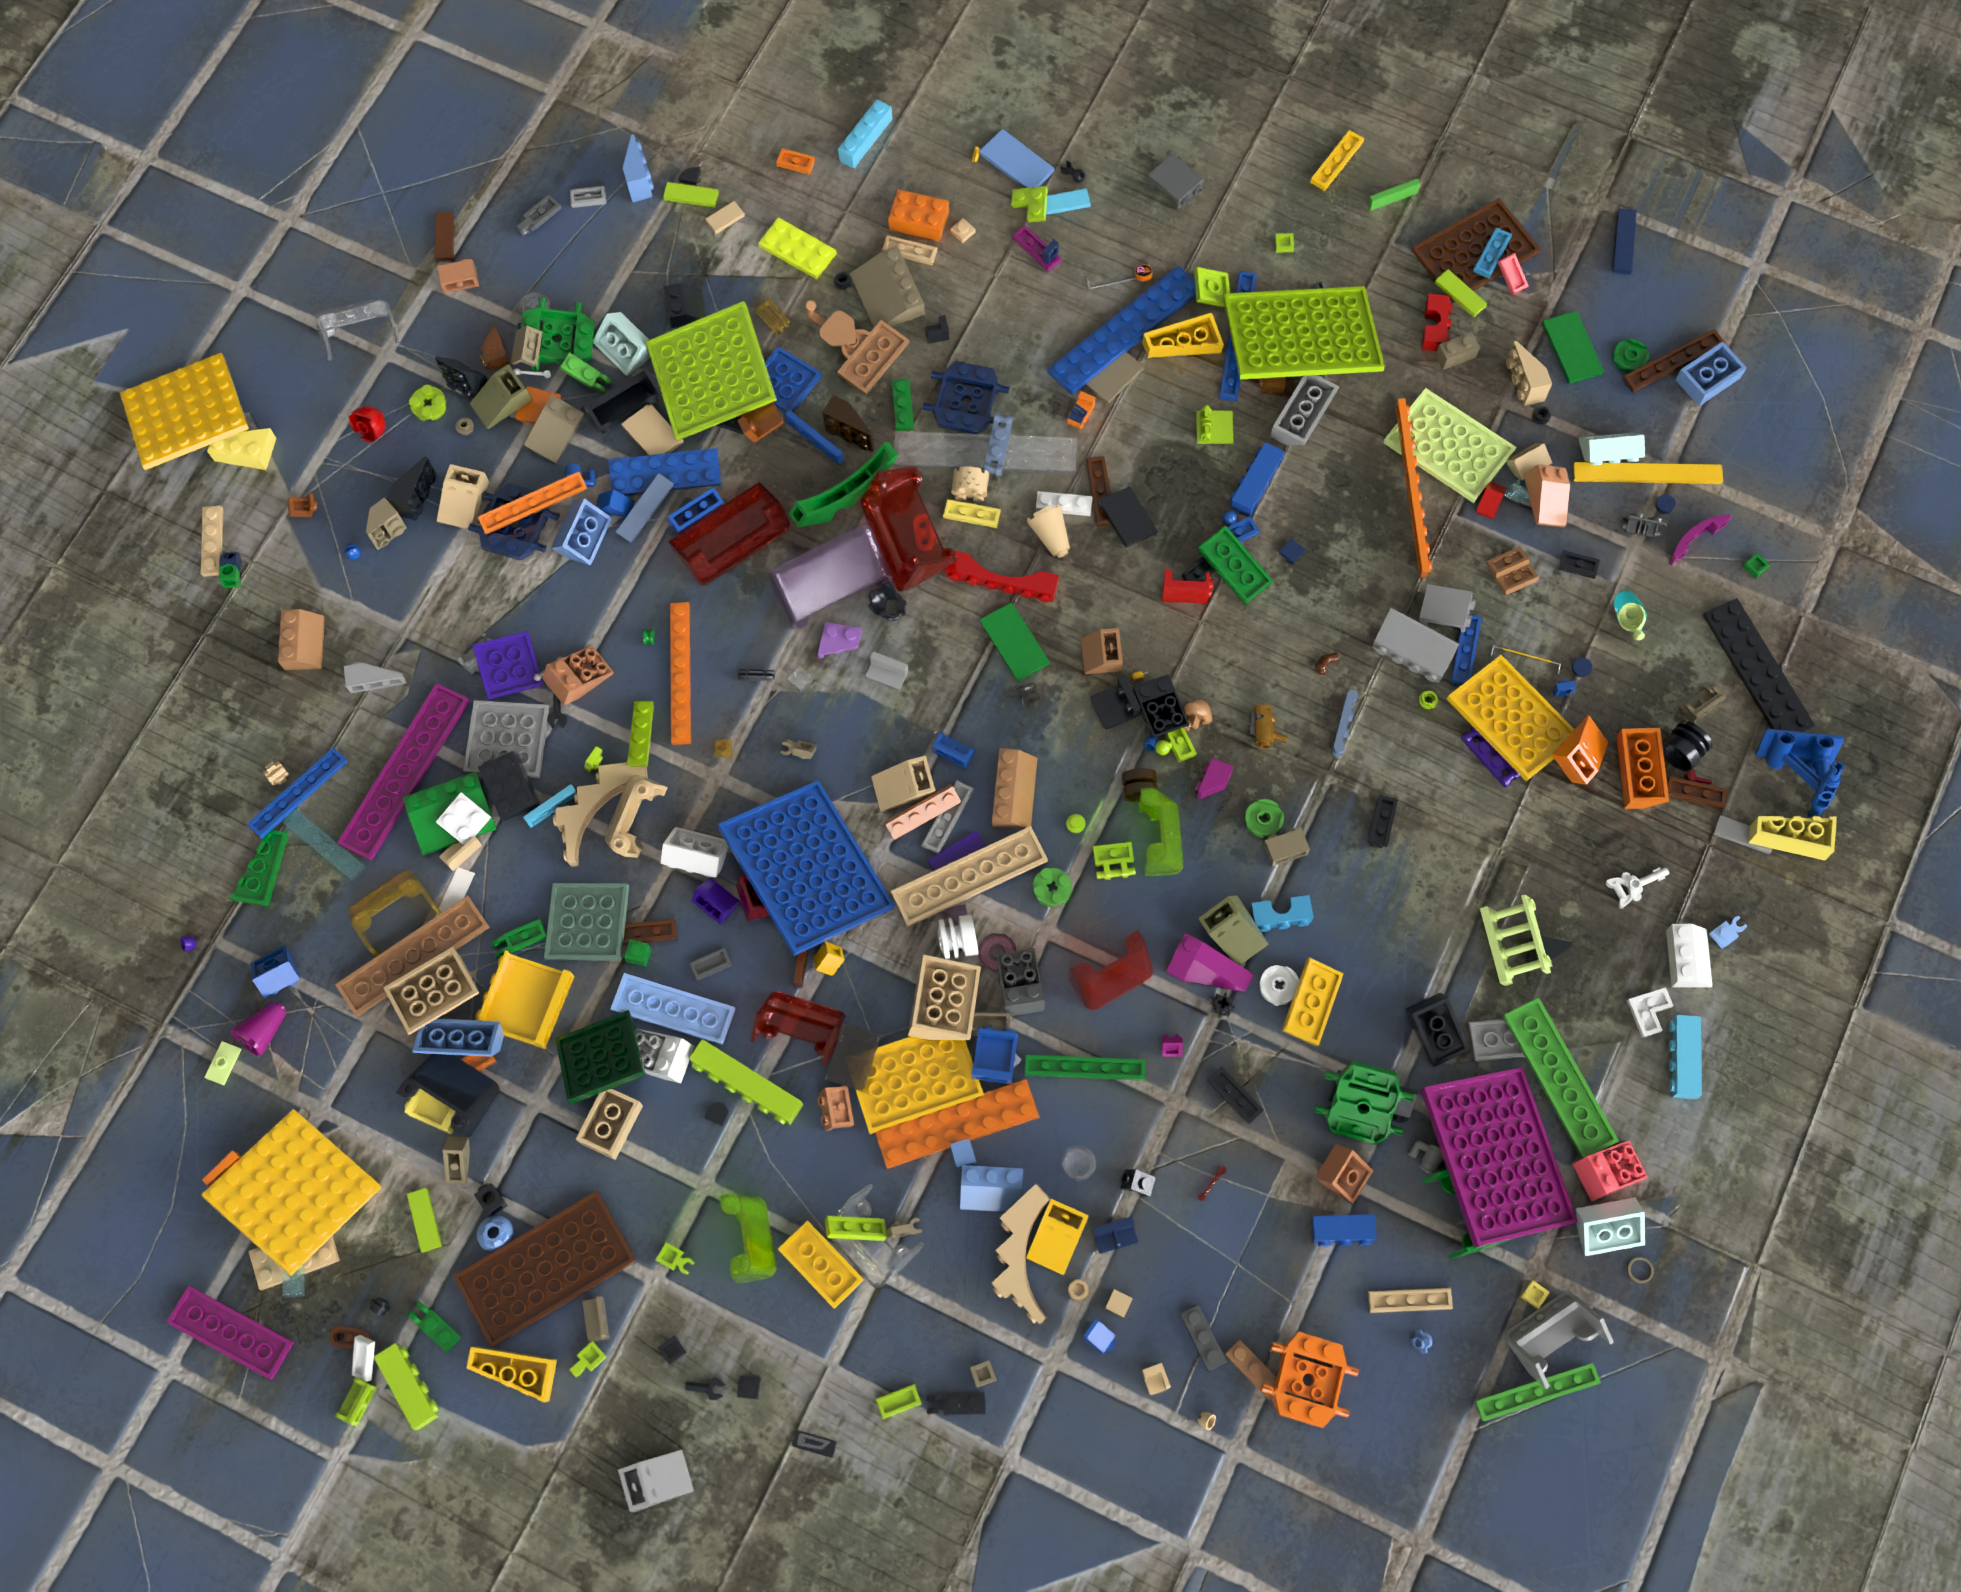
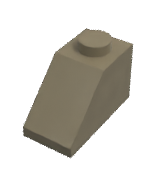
M448 1136L443 1148L446 1183L466 1184L470 1159L469 1137Z

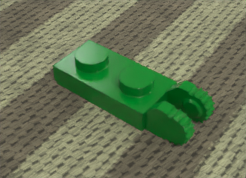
M538 919L503 934L504 936L492 940L490 944L495 948L507 943V947L495 952L496 958H500L501 955H504L505 950L509 953H514L546 939L547 934L541 920Z
M418 1300L415 1304L421 1311L426 1313V1316L421 1320L416 1313L410 1310L407 1312V1315L417 1323V1326L448 1353L462 1336L437 1313Z

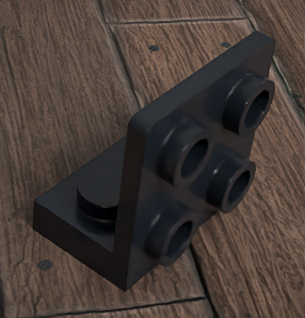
M1125 676L1118 678L1117 686L1090 697L1105 730L1140 716L1141 707Z

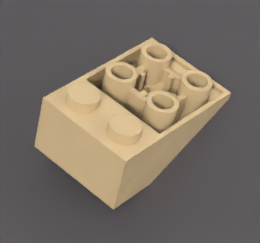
M1514 341L1509 356L1506 359V365L1512 372V382L1517 386L1519 400H1522L1523 406L1545 402L1552 386L1547 368L1520 343Z
M450 464L443 483L437 522L468 529L470 523H475L483 501L482 494L484 491L486 492L489 485L485 472Z
M926 756L904 761L871 776L880 812L918 803L936 793Z

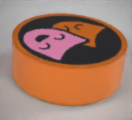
M1143 264L1135 268V278L1138 281L1145 282L1152 278L1153 271L1149 265Z

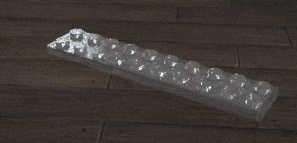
M895 431L894 450L899 456L894 461L893 467L956 468L957 470H959V467H977L983 470L991 435ZM1010 435L1003 471L1076 474L1077 438ZM991 463V466H997V465H998V464H996V463Z

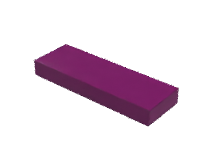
M1026 225L1012 235V239L1047 272L1061 262V258L1058 255L1048 264L1043 261V250L1047 245Z

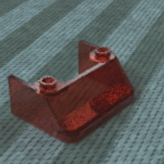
M772 992L756 1013L750 1042L754 1043L759 1035L770 1039L777 1036L778 1033L815 1044L814 1050L820 1056H823L821 1065L825 1066L834 1053L845 1021V1014L839 1010L783 992Z

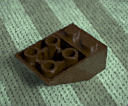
M833 395L822 412L825 430L831 435L842 437L848 443L853 442L863 450L873 452V438L869 428L849 402Z

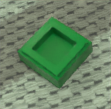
M1755 553L1742 567L1756 579L1770 567V564L1758 553Z

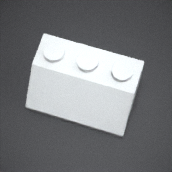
M675 827L663 843L661 864L667 865L670 868H680L690 873L695 872L706 877L716 878L722 869L729 846L722 838Z
M1672 924L1666 930L1671 986L1712 987L1707 929L1694 924Z

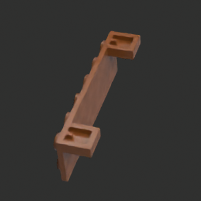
M774 402L742 414L738 420L743 433L754 443L784 423Z

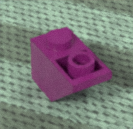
M1214 758L1211 759L1210 764L1206 763L1202 772L1205 774L1203 781L1199 779L1195 789L1198 791L1197 798L1202 799L1225 790L1234 766Z

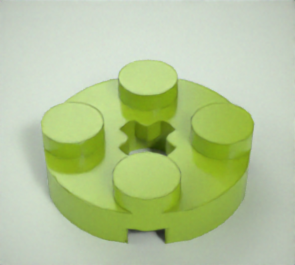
M428 384L416 390L409 399L411 411L421 421L437 420L446 411L447 401L443 392ZM427 401H431V406H424Z

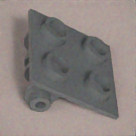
M1632 513L1623 518L1627 519V522H1623L1622 529L1625 532L1635 533L1636 530V534H1639L1641 524H1644L1641 535L1644 536L1646 532L1645 536L1653 538L1660 536L1661 530L1658 529V526L1667 525V523L1662 522L1661 518L1651 517L1645 519L1643 518L1644 515L1639 513Z

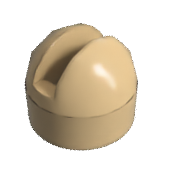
M1207 1411L1200 1413L1201 1418L1198 1419V1424L1208 1431L1211 1430L1215 1424L1216 1416Z

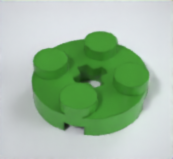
M1260 799L1247 808L1245 814L1247 830L1260 838H1267L1278 833L1284 822V814L1279 805L1269 799ZM1266 814L1270 820L1263 823L1259 817Z
M1057 868L1042 869L1033 881V893L1037 901L1047 907H1056L1065 903L1071 894L1070 877L1064 871ZM1052 883H1054L1055 887H1057L1058 889H1053V891L1050 892L1049 887H1047V885H1051Z

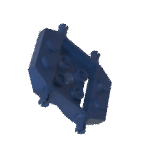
M954 361L945 373L932 371L931 379L941 380V388L936 404L924 402L922 410L933 412L938 427L978 435L987 429L990 423L993 424L994 422L991 412L996 394L998 392L1009 394L1010 386L998 383L994 368ZM953 380H954V381H959V382H964V383H969V384H974V385H979V386L988 387V389H982V388H980V387L967 386V385H963V384H961V383H958V384H957V383H953ZM965 398L971 400L969 404H963L961 401Z
M507 483L496 494L484 491L482 499L492 501L489 511H492L535 490ZM549 507L538 511V515L533 513L518 520L520 525L517 528H512L511 524L489 534H485L482 525L478 526L470 523L468 530L479 534L482 550L522 560L532 555L535 550L545 553L547 545L538 543L540 532L545 527L548 518L558 521L560 513L550 511Z

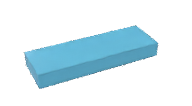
M1087 188L1047 196L1046 215L1090 207Z
M570 784L523 818L530 828L534 827L556 812L555 808L563 807L575 799L574 794L577 793Z

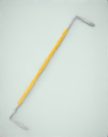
M1493 646L1492 652H1491V656H1492L1493 649H1494V647H1495V648H1499V649H1502V650H1505V651H1509V652L1517 653V654H1520V655L1532 657V658H1535V659L1543 660V661H1546V662L1559 664V663H1556V662H1552V661H1550V660L1542 659V658H1539V657L1531 656V655H1528V654H1524V653H1520V652H1516V651H1513V650H1509V649H1505V648H1500V647H1496V646ZM1559 664V668H1558L1557 675H1558L1559 672H1560L1559 669H1560L1561 664Z

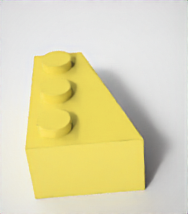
M270 428L243 431L210 444L207 452L215 462L266 470L276 437Z

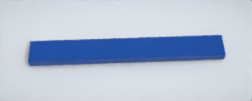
M1239 271L1236 293L1254 292L1257 274ZM1229 333L1219 399L1237 402L1240 377L1231 334Z

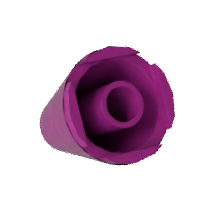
M271 1002L233 1027L230 1033L237 1042L240 1040L244 1044L243 1047L257 1057L261 1056L286 1016L284 1011L286 1009L279 1002Z

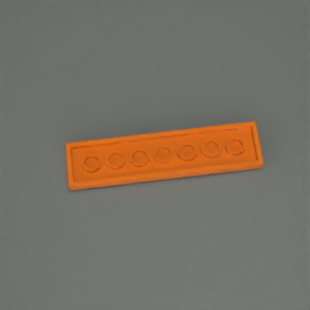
M1027 1079L983 1093L984 1096L875 1132L887 1169L949 1149L952 1143L965 1139L972 1141L1039 1118Z

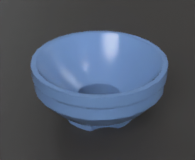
M503 1216L486 1218L480 1224L477 1231V1239L480 1246L490 1253L513 1241L515 1236L512 1223ZM491 1227H497L499 1229L498 1236L493 1239L489 1238L488 1230Z

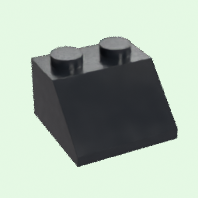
M682 283L664 286L668 316L672 328L682 327L706 317L702 291L700 289Z

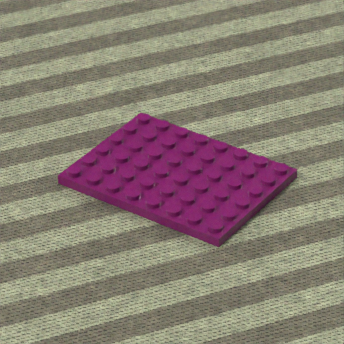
M1523 1067L1420 1089L1474 1248L1578 1222Z

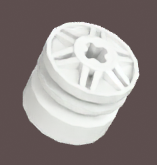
M972 914L959 916L958 925L954 926L952 918H948L949 927H945L944 919H939L938 938L940 949L945 959L950 960V950H954L955 959L958 958L959 949L961 948L966 957L978 955Z

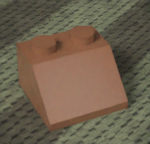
M1335 1144L1315 1178L1325 1188L1347 1202L1354 1204L1374 1170L1352 1149Z

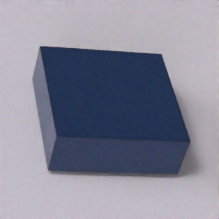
M1053 239L1043 250V261L1045 263H1050L1059 253V242Z
M1290 539L1279 551V555L1294 565L1305 552V548Z

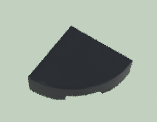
M691 167L683 171L679 176V182L696 185L701 171L700 167Z

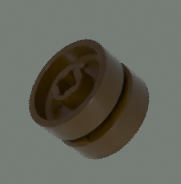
M1137 768L1122 773L1123 799L1128 802H1147L1158 797L1156 771L1149 768Z

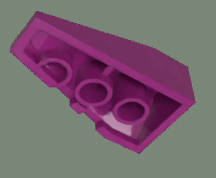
M1186 933L1166 973L1183 982L1200 983L1206 986H1217L1240 992L1246 991L1254 974L1212 947Z

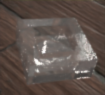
M801 666L787 678V681L801 693L814 680V677Z

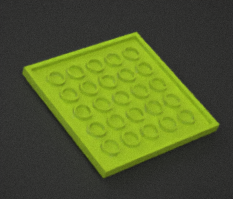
M744 301L646 341L677 440L777 401L750 314Z

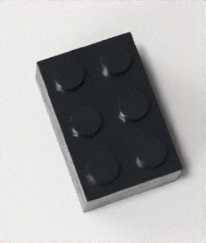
M511 751L478 766L500 819L506 821L540 805L517 752Z

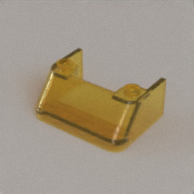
M411 870L400 872L351 905L348 909L347 915L352 927L375 957L379 954L364 932L370 928L372 916L403 895L413 898L422 893L437 914L442 913L418 877Z

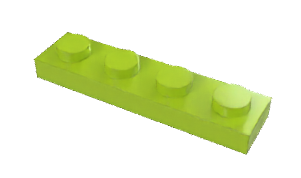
M634 701L627 761L628 767H648L654 711L653 701Z

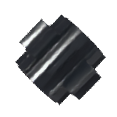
M1227 993L1224 996L1216 994V999L1211 1000L1210 1003L1214 1007L1211 1012L1218 1013L1219 1018L1222 1015L1229 1017V1011L1235 1009V1006L1231 1004L1234 998H1228ZM1221 1002L1225 1003L1224 1009L1220 1008Z

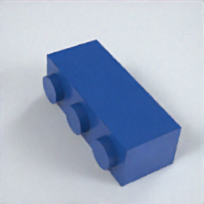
M713 487L669 515L666 521L675 535H678L721 507L724 501Z
M1375 1214L1313 1216L1311 1218L1312 1243L1318 1244V1247H1329L1330 1243H1338L1339 1246H1351V1243L1359 1242V1246L1372 1245L1371 1242L1377 1239Z

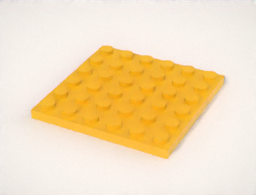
M222 352L120 392L139 458L145 470L249 429Z
M293 1109L201 1195L288 1275L292 1276L381 1189V1185Z

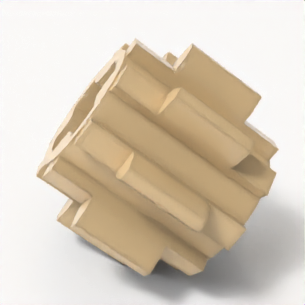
M272 761L265 766L267 770L263 773L273 786L277 783L281 785L287 781L286 777L289 774L279 761L275 764Z

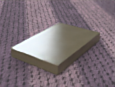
M1124 352L1084 386L1108 405L1144 370V366L1127 352Z

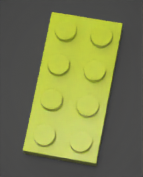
M779 217L758 243L762 249L816 280L837 254L834 248Z

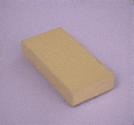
M733 201L705 220L714 233L717 234L745 215L737 203Z

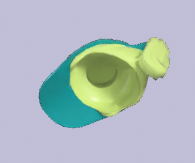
M1623 590L1614 599L1617 620L1623 629L1633 633L1634 640H1642L1645 637L1642 627L1647 619L1645 608L1633 592Z

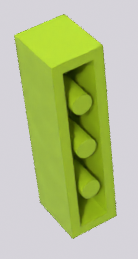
M395 1343L374 1356V1359L411 1428L419 1430L439 1417L437 1413L439 1408L433 1399L430 1400L427 1395L429 1392L427 1385L424 1381L420 1382L417 1376L419 1374L417 1367L414 1363L411 1364L407 1357L410 1355L404 1345L401 1347V1345Z

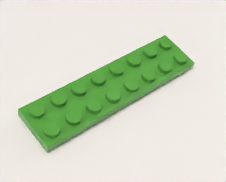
M1540 998L1504 1014L1505 1022L1581 1159L1619 1142Z

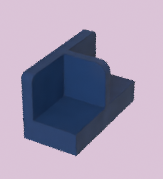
M1132 1217L1092 1229L1099 1254L1138 1243Z

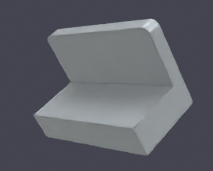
M873 652L870 657L871 665L866 673V678L900 690L909 672L908 664Z

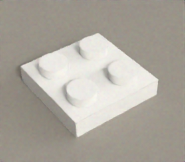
M461 792L436 823L465 845L478 834L490 820L491 816Z

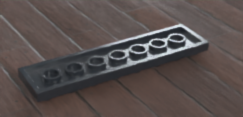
M1738 598L1703 614L1704 619L1770 728L1805 732L1815 726L1814 722Z

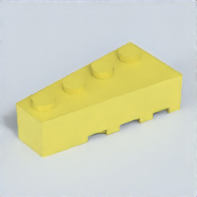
M1758 816L1750 825L1748 843L1826 860L1834 852L1837 817L1821 818L1820 816H1813L1812 818H1801V816H1793V818H1784L1783 816Z

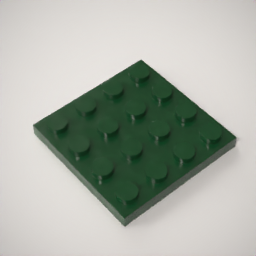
M629 1010L555 1038L566 1097L570 1105L645 1076L635 1027Z

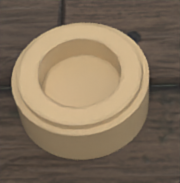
M1080 1279L1072 1281L1068 1287L1069 1296L1075 1301L1084 1300L1089 1292L1087 1283Z

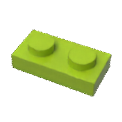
M597 746L594 748L585 762L584 770L591 773L593 769H598L603 759L601 756L602 749Z

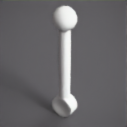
M518 368L513 370L516 375L528 374L540 375L545 378L551 377V373L548 370L544 372L523 371Z

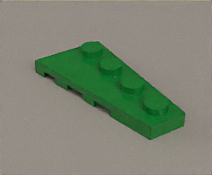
M271 830L264 836L256 850L253 860H250L243 878L241 877L238 881L235 892L230 895L229 899L231 901L265 907L269 906L289 837L287 832Z

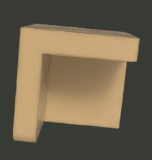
M1162 1363L1141 1371L1150 1395L1170 1389L1171 1386Z

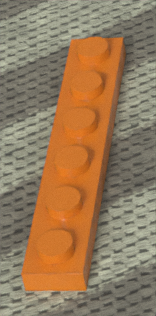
M577 472L480 515L478 519L485 534H489L585 491L587 486L580 472Z

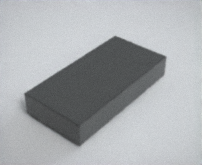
M725 947L689 962L697 982L733 966Z

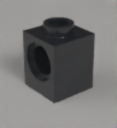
M492 1183L480 1186L477 1189L478 1192L474 1194L489 1217L494 1216L508 1206L496 1186ZM489 1194H494V1200L491 1203H486V1197Z

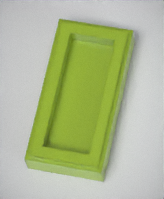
M915 1384L876 1398L882 1419L922 1405Z

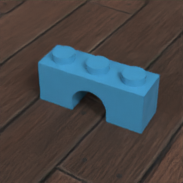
M1310 895L1291 897L1288 902L1289 911L1285 914L1275 912L1272 908L1271 900L1254 902L1250 906L1251 917L1261 932H1267L1271 928L1276 927L1280 930L1287 929L1291 925H1298V927L1308 926L1314 918Z

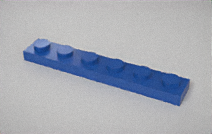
M333 747L250 820L247 826L262 839L348 762L347 759Z

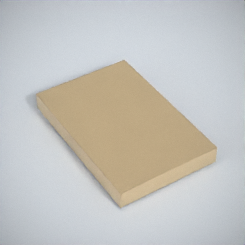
M647 404L621 424L647 455L670 453L684 443L683 439L677 440L675 438L672 427L652 405L648 406Z

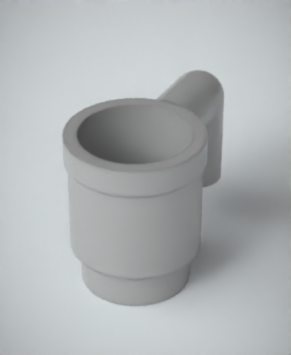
M1420 1140L1415 1141L1408 1155L1416 1158L1420 1150L1426 1152L1421 1160L1420 1168L1431 1175L1435 1174L1444 1162L1441 1149Z

